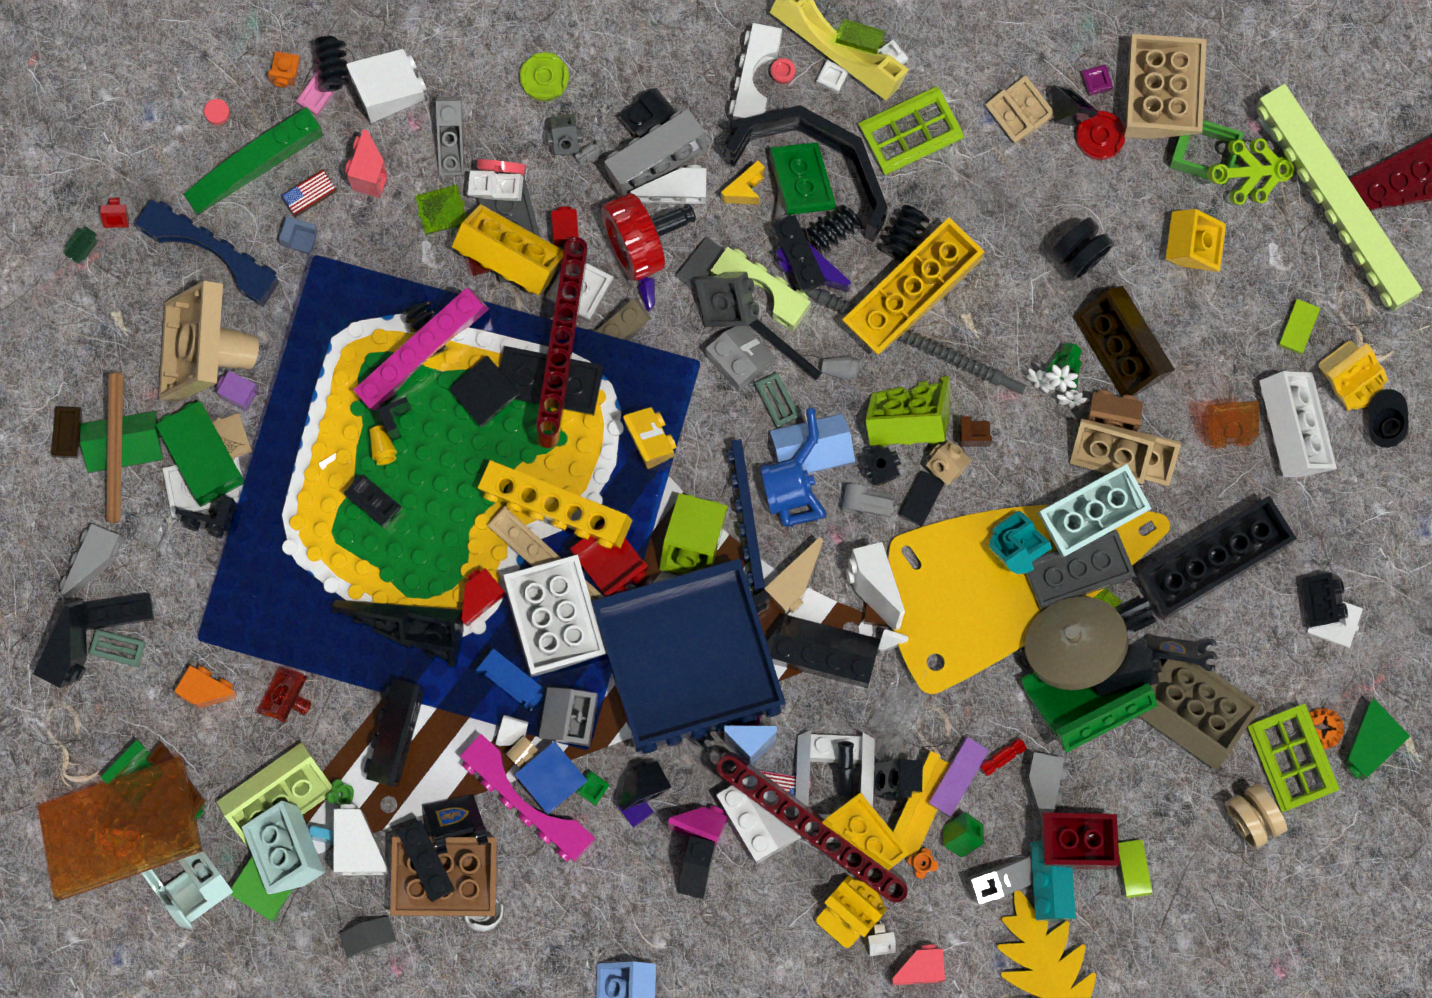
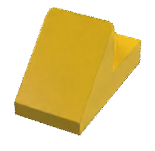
M759 160L721 192V200L724 203L759 205V196L750 188L751 186L755 188L764 180L765 167Z

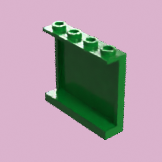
M1034 672L1021 678L1026 696L1066 753L1158 706L1153 688L1149 683L1139 688L1099 696L1095 686L1079 690L1059 689L1043 682Z

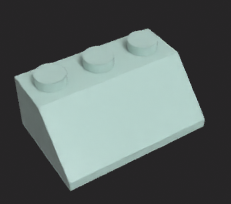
M280 801L242 826L267 894L305 886L325 873L299 806Z

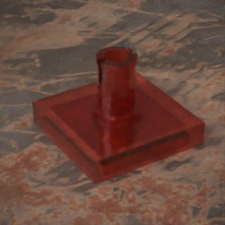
M278 667L256 713L265 718L285 723L291 709L299 712L301 715H306L310 710L311 701L299 696V693L308 676L297 671Z

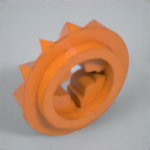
M1327 708L1315 709L1310 712L1314 726L1321 725L1324 718H1326V725L1334 729L1327 731L1322 739L1321 730L1316 728L1323 748L1329 749L1336 746L1341 741L1345 731L1343 720L1338 716L1337 712Z

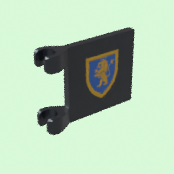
M1147 634L1146 647L1152 649L1155 657L1195 663L1206 671L1215 670V665L1206 663L1208 659H1217L1214 651L1206 650L1208 645H1217L1214 639L1194 642Z
M473 794L423 806L437 855L448 852L445 838L475 832L478 845L488 843L487 830L483 824Z

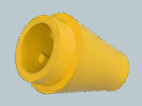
M379 425L371 428L369 431L372 459L376 460L377 465H386L394 462L397 451L384 426Z

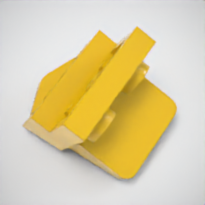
M1348 341L1319 363L1320 371L1330 382L1334 394L1348 411L1369 407L1373 396L1382 391L1384 384L1389 381L1384 368L1378 363L1375 353L1368 343L1359 348L1354 342Z
M848 875L824 902L827 907L817 917L816 922L843 947L850 948L860 935L863 937L867 935L888 908L884 906L883 899L877 891L861 879H853Z

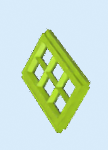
M938 86L858 123L860 131L884 176L965 138ZM936 102L942 114L924 122L918 110ZM914 113L919 125L901 133L895 121ZM945 118L950 130L932 138L927 126ZM890 124L896 136L878 144L872 132ZM922 129L927 141L909 149L903 137ZM899 140L904 152L886 160L881 148Z
M1306 703L1248 726L1282 813L1340 790ZM1296 717L1303 737L1290 742L1282 722ZM1278 724L1285 744L1272 749L1264 729ZM1306 742L1313 762L1300 767L1292 747ZM1288 749L1295 769L1282 774L1274 754ZM1316 767L1323 787L1310 792L1302 772ZM1298 774L1305 794L1292 799L1284 779Z

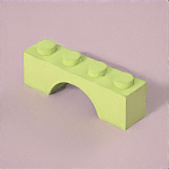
M727 247L711 269V276H721L726 272H747L748 278L753 280L754 285L763 288L771 296L774 304L773 319L794 332L810 309L811 301L808 300L809 297L798 289L794 291L789 288L788 283L779 276L774 278L768 274V270L760 263L755 262L753 264L747 260V256L742 251L736 248L732 250Z

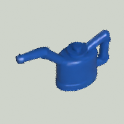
M814 407L806 409L809 435L793 460L760 466L771 514L779 513L781 523L785 527H793V525L810 521L816 522L826 517V510L811 489V485H815L814 475H808V471L803 470L802 467L813 447L818 443L819 430ZM808 504L813 510L796 515H790L789 513L791 509L804 507Z

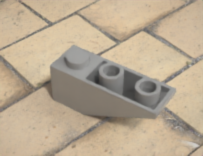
M437 96L436 119L439 175H464L462 96Z
M93 524L90 525L89 530H84L80 540L82 546L79 552H75L72 556L70 573L68 576L65 575L60 584V594L65 599L71 598L114 562L123 542L121 536Z
M1034 752L1031 757L1027 782L1042 829L1041 813H1054L1055 806H1060L1063 791L1058 789L1060 780L1065 781L1068 766L1063 765L1064 758Z
M1031 855L967 876L974 902L982 904L1032 885Z

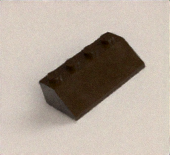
M1123 285L1106 290L1073 316L1122 396H1136L1175 371V368Z

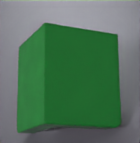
M967 812L963 813L944 825V846L959 857L966 856L984 844V824Z

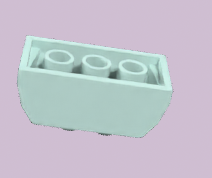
M1128 464L1037 513L1061 557H1065L1152 508Z

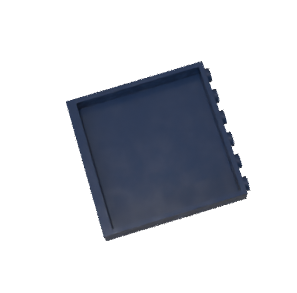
M741 559L592 601L607 659L636 752L642 751L643 754L651 753L657 750V746L667 744L668 747L682 743L684 738L692 736V739H699L705 737L708 731L717 729V732H723L725 726H732V724L742 722V725L750 724L757 721L756 717L766 715L767 718L781 714V710L785 709L786 702Z

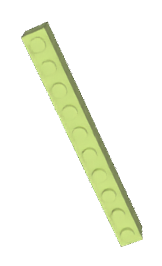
M1286 84L1261 97L1256 105L1259 117L1262 121H1267L1271 127L1272 137L1275 141H1280L1284 147L1286 158L1290 162H1294L1298 168L1297 173L1304 183H1308L1312 189V197L1318 204L1321 203L1326 210L1325 216L1331 224H1335L1339 230L1338 234L1341 241L1345 245H1349L1353 251V259L1359 266H1363L1367 272V280L1373 287L1376 286L1381 293L1380 299L1387 308L1390 307L1392 312L1417 298L1423 291Z

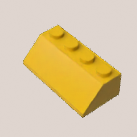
M481 204L462 222L452 245V248L458 250L463 256L478 261L483 267L496 271L506 280L514 281L523 286L526 291L540 295L549 285L562 263L564 250Z

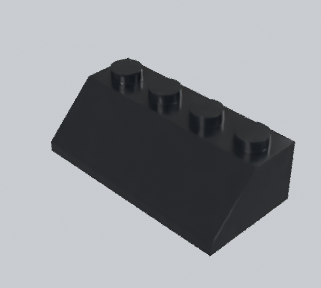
M781 614L770 655L774 665L868 689L880 639Z
M393 679L392 684L388 683L384 698L388 699L386 708H381L377 723L381 724L379 733H374L371 741V748L374 749L371 759L367 758L364 767L367 780L399 788L424 698L425 687Z

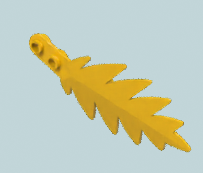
M1020 890L1015 891L1014 907L1016 916L1002 917L1001 920L1024 943L998 944L997 949L1014 962L1033 971L1002 972L1000 976L1019 989L1040 998H1091L1096 973L1089 974L1072 987L1080 971L1086 946L1081 944L1060 960L1067 943L1069 921L1063 922L1046 935L1048 921H1036L1035 909H1033L1028 899Z

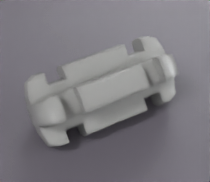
M596 140L595 144L591 143L580 149V153H575V158L580 165H584L585 161H591L599 156L600 152L603 154L605 148L600 140Z

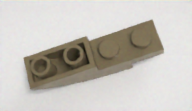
M632 299L599 329L592 330L574 346L573 353L591 363L599 364L637 335L636 332L652 318L638 299Z

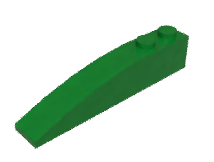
M307 107L228 158L186 191L184 196L196 214L199 215L321 138L323 133L320 125Z

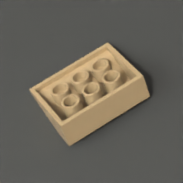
M1132 34L1128 54L1124 137L1155 139L1202 134L1207 39Z

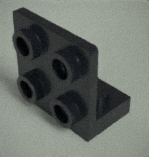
M223 495L221 502L217 501L213 513L216 516L215 519L176 508L175 514L180 519V522L184 524V528L197 532L201 528L207 530L208 534L213 537L223 538V535L231 537L240 508L233 498Z

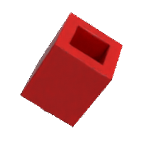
M563 206L557 208L556 211H551L555 246H565L568 239L579 237L576 209Z

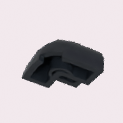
M653 88L638 97L639 100L621 113L619 118L635 138H642L654 126L658 124L663 125L668 122L676 111L657 88Z

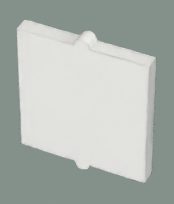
M1343 601L1348 609V618H1345L1346 626L1332 625L1316 629L1309 627L1307 633L1350 648L1355 631L1359 630L1357 625L1363 608Z

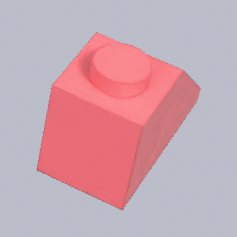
M922 945L921 950H917L892 978V985L944 982L943 949H937V945Z

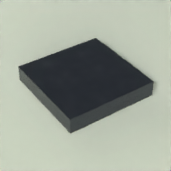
M489 356L484 357L449 389L482 428L520 395L519 391Z

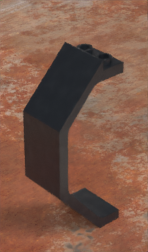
M801 105L730 122L729 135L724 143L726 146L724 153L726 154V163L733 167L736 166L750 141L790 131H799L849 158L856 168L873 210V214L866 225L865 238L871 242L875 241L886 222L888 207L862 138Z

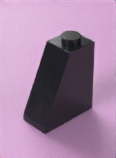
M1128 644L1127 654L1120 667L1109 678L1095 685L1098 695L1139 688L1147 683L1150 685L1158 684V673L1162 672L1160 658L1154 656L1150 647Z
M690 836L678 894L704 899L715 853V842Z

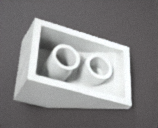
M880 542L853 549L851 558L848 559V569H846V577L849 584L853 583L855 592L892 629H900L905 610L883 543Z

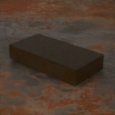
M55 406L52 457L78 458L82 418L81 407Z

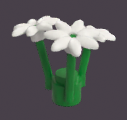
M1064 344L1061 352H1056L1054 359L1045 371L1038 370L1036 373L1032 369H1028L1030 375L1026 377L1034 382V388L1041 387L1045 393H1048L1049 390H1055V387L1060 385L1061 391L1065 392V395H1057L1060 405L1068 404L1071 409L1075 405L1084 408L1085 403L1090 401L1088 398H1081L1083 394L1077 391L1079 369L1082 364L1079 359L1082 350L1076 344ZM1059 362L1060 366L1063 369L1060 370V368L1056 366V364ZM1074 368L1073 373H1069V370ZM1067 386L1071 388L1070 391H1066Z

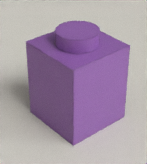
M228 371L226 376L223 375L216 386V389H218L217 394L221 399L246 412L258 392L255 383L231 371Z

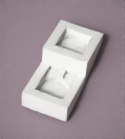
M470 171L468 196L492 200L521 201L523 176L521 174H496L494 171Z

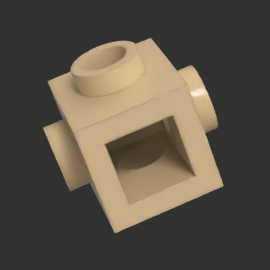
M950 440L943 446L938 444L930 452L929 455L932 458L926 466L948 486L960 477L972 460L958 445Z

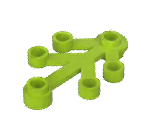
M1254 138L1250 142V149L1253 153H1261L1270 165H1262L1248 151L1242 140H1231L1228 144L1229 152L1233 155H1238L1248 167L1227 168L1224 164H1213L1207 170V177L1213 184H1224L1228 178L1248 177L1239 190H1233L1229 195V200L1232 204L1242 205L1245 203L1247 195L1262 176L1270 175L1262 188H1255L1251 192L1253 202L1265 203L1269 193L1279 181L1285 182L1293 176L1295 172L1294 164L1286 157H1277L1262 138ZM1258 142H1260V149H1259V150H1258L1257 147H1256V145H1257ZM1236 143L1239 145L1238 151L1235 150ZM1215 170H1217V172H1218V175H1217L1216 178H1215V176H1214ZM1259 192H1261V194H1262L1260 200L1258 199V193H1259ZM1238 193L1240 195L1239 201L1236 200V195Z

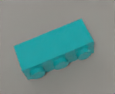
M1043 841L1031 842L1036 921L1076 919L1073 868L1044 865Z

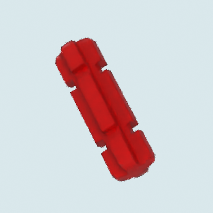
M1018 738L1011 743L1010 747L1006 746L993 755L991 760L983 762L980 768L986 776H989L996 771V768L999 769L1014 759L1016 754L1019 755L1024 752L1027 747L1023 740Z

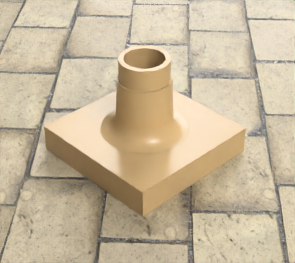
M202 281L165 302L159 400L180 402L217 384L218 367L250 370L255 365L259 350L257 336L220 327L223 284Z

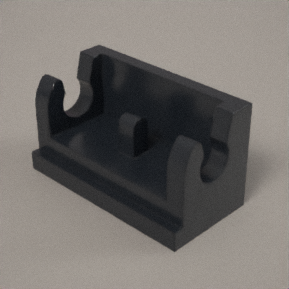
M360 475L343 493L384 529L403 509L401 505L365 475Z

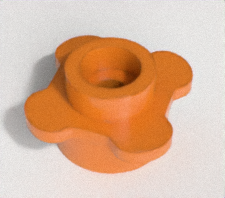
M923 848L916 856L912 855L908 858V864L913 866L916 871L915 876L919 879L925 878L926 874L931 871L935 872L939 866L938 862L934 861L931 856V851L927 848ZM922 861H924V862L926 863L925 866H922V865H921V862H922Z

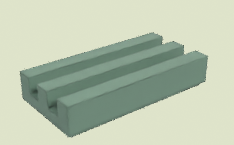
M778 372L755 383L777 429L791 423L793 420L800 419V415ZM774 380L792 413L790 416L787 415L771 383ZM765 384L783 417L781 420H779L763 388Z
M96 629L89 654L140 667V660L143 657L146 642ZM104 637L138 646V649L136 651L101 642L99 638ZM98 646L113 651L135 656V659L133 660L113 655L110 653L96 650V648Z

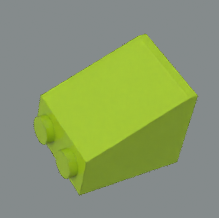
M678 493L664 539L659 570L684 575L712 567L723 531L728 506L716 501L696 498L693 495Z

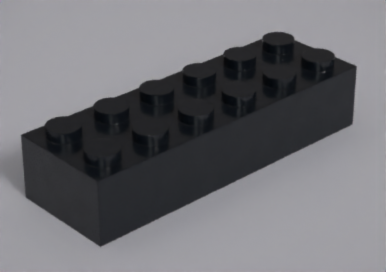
M1268 496L1140 571L1136 579L1164 621L1291 546L1297 538L1271 497Z

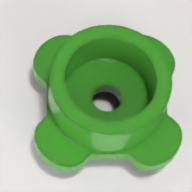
M334 780L333 788L327 795V801L335 803L340 809V805L352 802L354 790L352 786L344 785L342 780Z

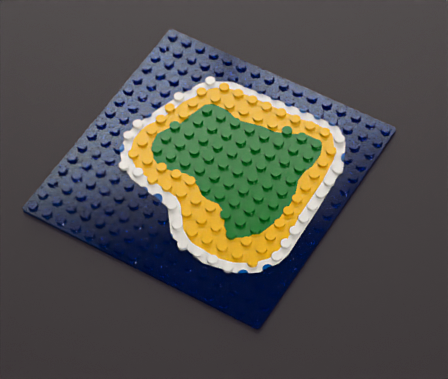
M314 256L201 623L198 640L384 694L388 683L392 684L393 679L416 684L426 688L422 705L501 726L503 716L506 715L529 722L526 734L539 737L547 687L597 693L598 702L590 743L591 747L612 675L606 654L556 671L531 677V679L542 686L541 694H543V697L535 707L530 705L528 709L524 706L525 702L520 704L486 677L485 673L477 674L475 672L494 648L530 677L507 594L468 627L463 623L464 632L457 664L454 668L447 666L448 662L441 658L426 656L427 652L414 646L408 648L375 633V628L369 625L353 623V618L339 612L336 615L332 613V605L335 600L463 611L465 584L469 581L467 577L475 570L480 569L482 571L484 568L488 570L506 592L502 580L503 575L533 566L487 526L507 504L501 500L494 503L483 498L484 493L478 489L490 460L627 514L633 521L625 538L644 561L674 457L647 470L625 425L623 416L652 407L654 413L660 412L666 424L662 427L665 435L671 434L676 446H678L699 373L700 362L693 358L577 327L572 359L605 366L595 415L564 410L558 443L552 448H544L538 444L536 439L539 405L513 400L482 428L449 390L486 356H489L500 369L505 346L548 354L553 320L483 301L489 309L471 326L447 342L445 345L449 348L446 351L427 359L405 381L399 390L381 406L383 407L406 397L412 407V411L394 418L402 436L395 440L391 439L397 451L395 454L396 460L386 465H377L376 460L372 459L369 430L375 426H384L378 410L370 409L354 389L417 333L411 332L409 329L411 324L405 322L404 319L407 316L403 315L405 310L418 303L431 301L432 305L427 310H436L437 313L433 316L435 317L459 294L323 256ZM562 339L558 340L557 342L562 344L566 343L567 341ZM549 407L546 410L553 412L557 409ZM545 430L542 433L550 435L553 431ZM337 453L336 459L327 464L322 470L319 463ZM360 475H365L403 507L386 529L343 494ZM509 483L504 487L505 494L512 491L513 483ZM532 492L527 496V503L535 500L536 492ZM559 501L550 504L549 512L558 509ZM507 508L562 559L574 556L570 548L583 539L574 534L575 530L567 527L564 531L552 526L551 520L544 518L543 521H538L528 516L529 512L521 509L520 512H516ZM581 510L573 513L572 521H577L581 518ZM605 520L597 521L594 528H598ZM581 565L585 580L606 597ZM632 582L625 588L627 591L636 589L637 584ZM557 742V743H560V744H564V745L571 746V747H575V748L582 749V750H589V749H590V747H587V746H581V745H575V744Z

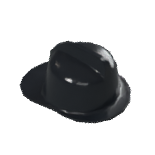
M1385 389L1373 396L1368 410L1370 438L1374 444L1380 447H1396L1405 440L1409 433L1406 399L1400 392L1394 389Z

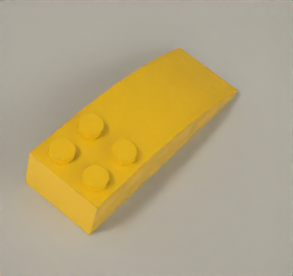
M948 217L848 313L842 321L871 350L879 355L931 310L983 260L985 251Z

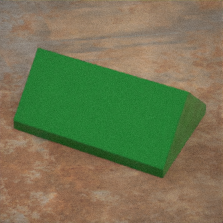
M156 411L122 416V467L164 460L160 432L155 425L158 423ZM108 419L81 424L80 444L88 473L107 470Z

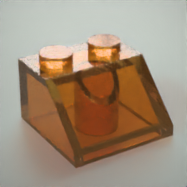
M1259 401L1208 405L1201 416L1205 446L1212 445L1213 449L1225 448L1227 444L1237 443L1239 447L1250 446L1259 436Z

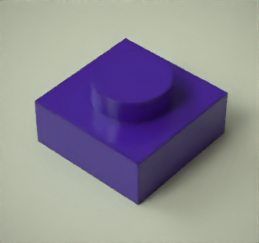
M647 802L622 811L620 805L618 806V809L633 829L654 813Z

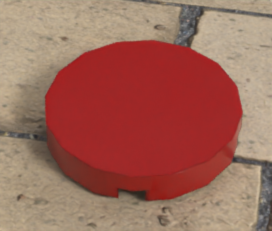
M1098 111L1095 117L1079 123L1076 132L1077 145L1083 154L1091 159L1101 161L1111 159L1124 146L1125 128L1116 115L1106 111Z

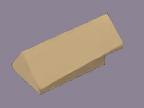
M1081 419L1070 464L1105 474L1128 464L1137 483L1143 484L1144 480L1169 486L1182 442Z

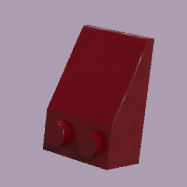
M1041 813L1044 865L1083 870H1110L1119 866L1117 814Z

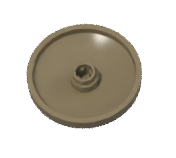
M1072 597L1050 605L1034 619L1026 635L1025 652L1031 669L1046 684L1065 690L1085 689L1103 682L1120 667L1128 650V632L1121 615L1110 604L1092 597Z

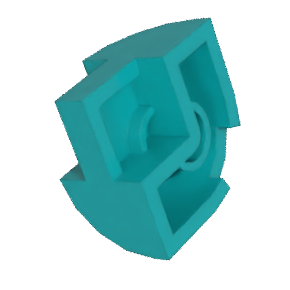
M1020 510L999 523L992 530L993 535L990 539V544H988L995 557L1011 572L1016 574H1024L1034 570L1032 562L1052 549L1050 541L1035 529L1034 523Z

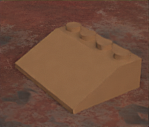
M392 837L390 916H495L498 839L487 837L488 843L478 845L476 837L445 838L448 852L438 856L455 891L431 902L400 837ZM430 837L435 848L433 837Z

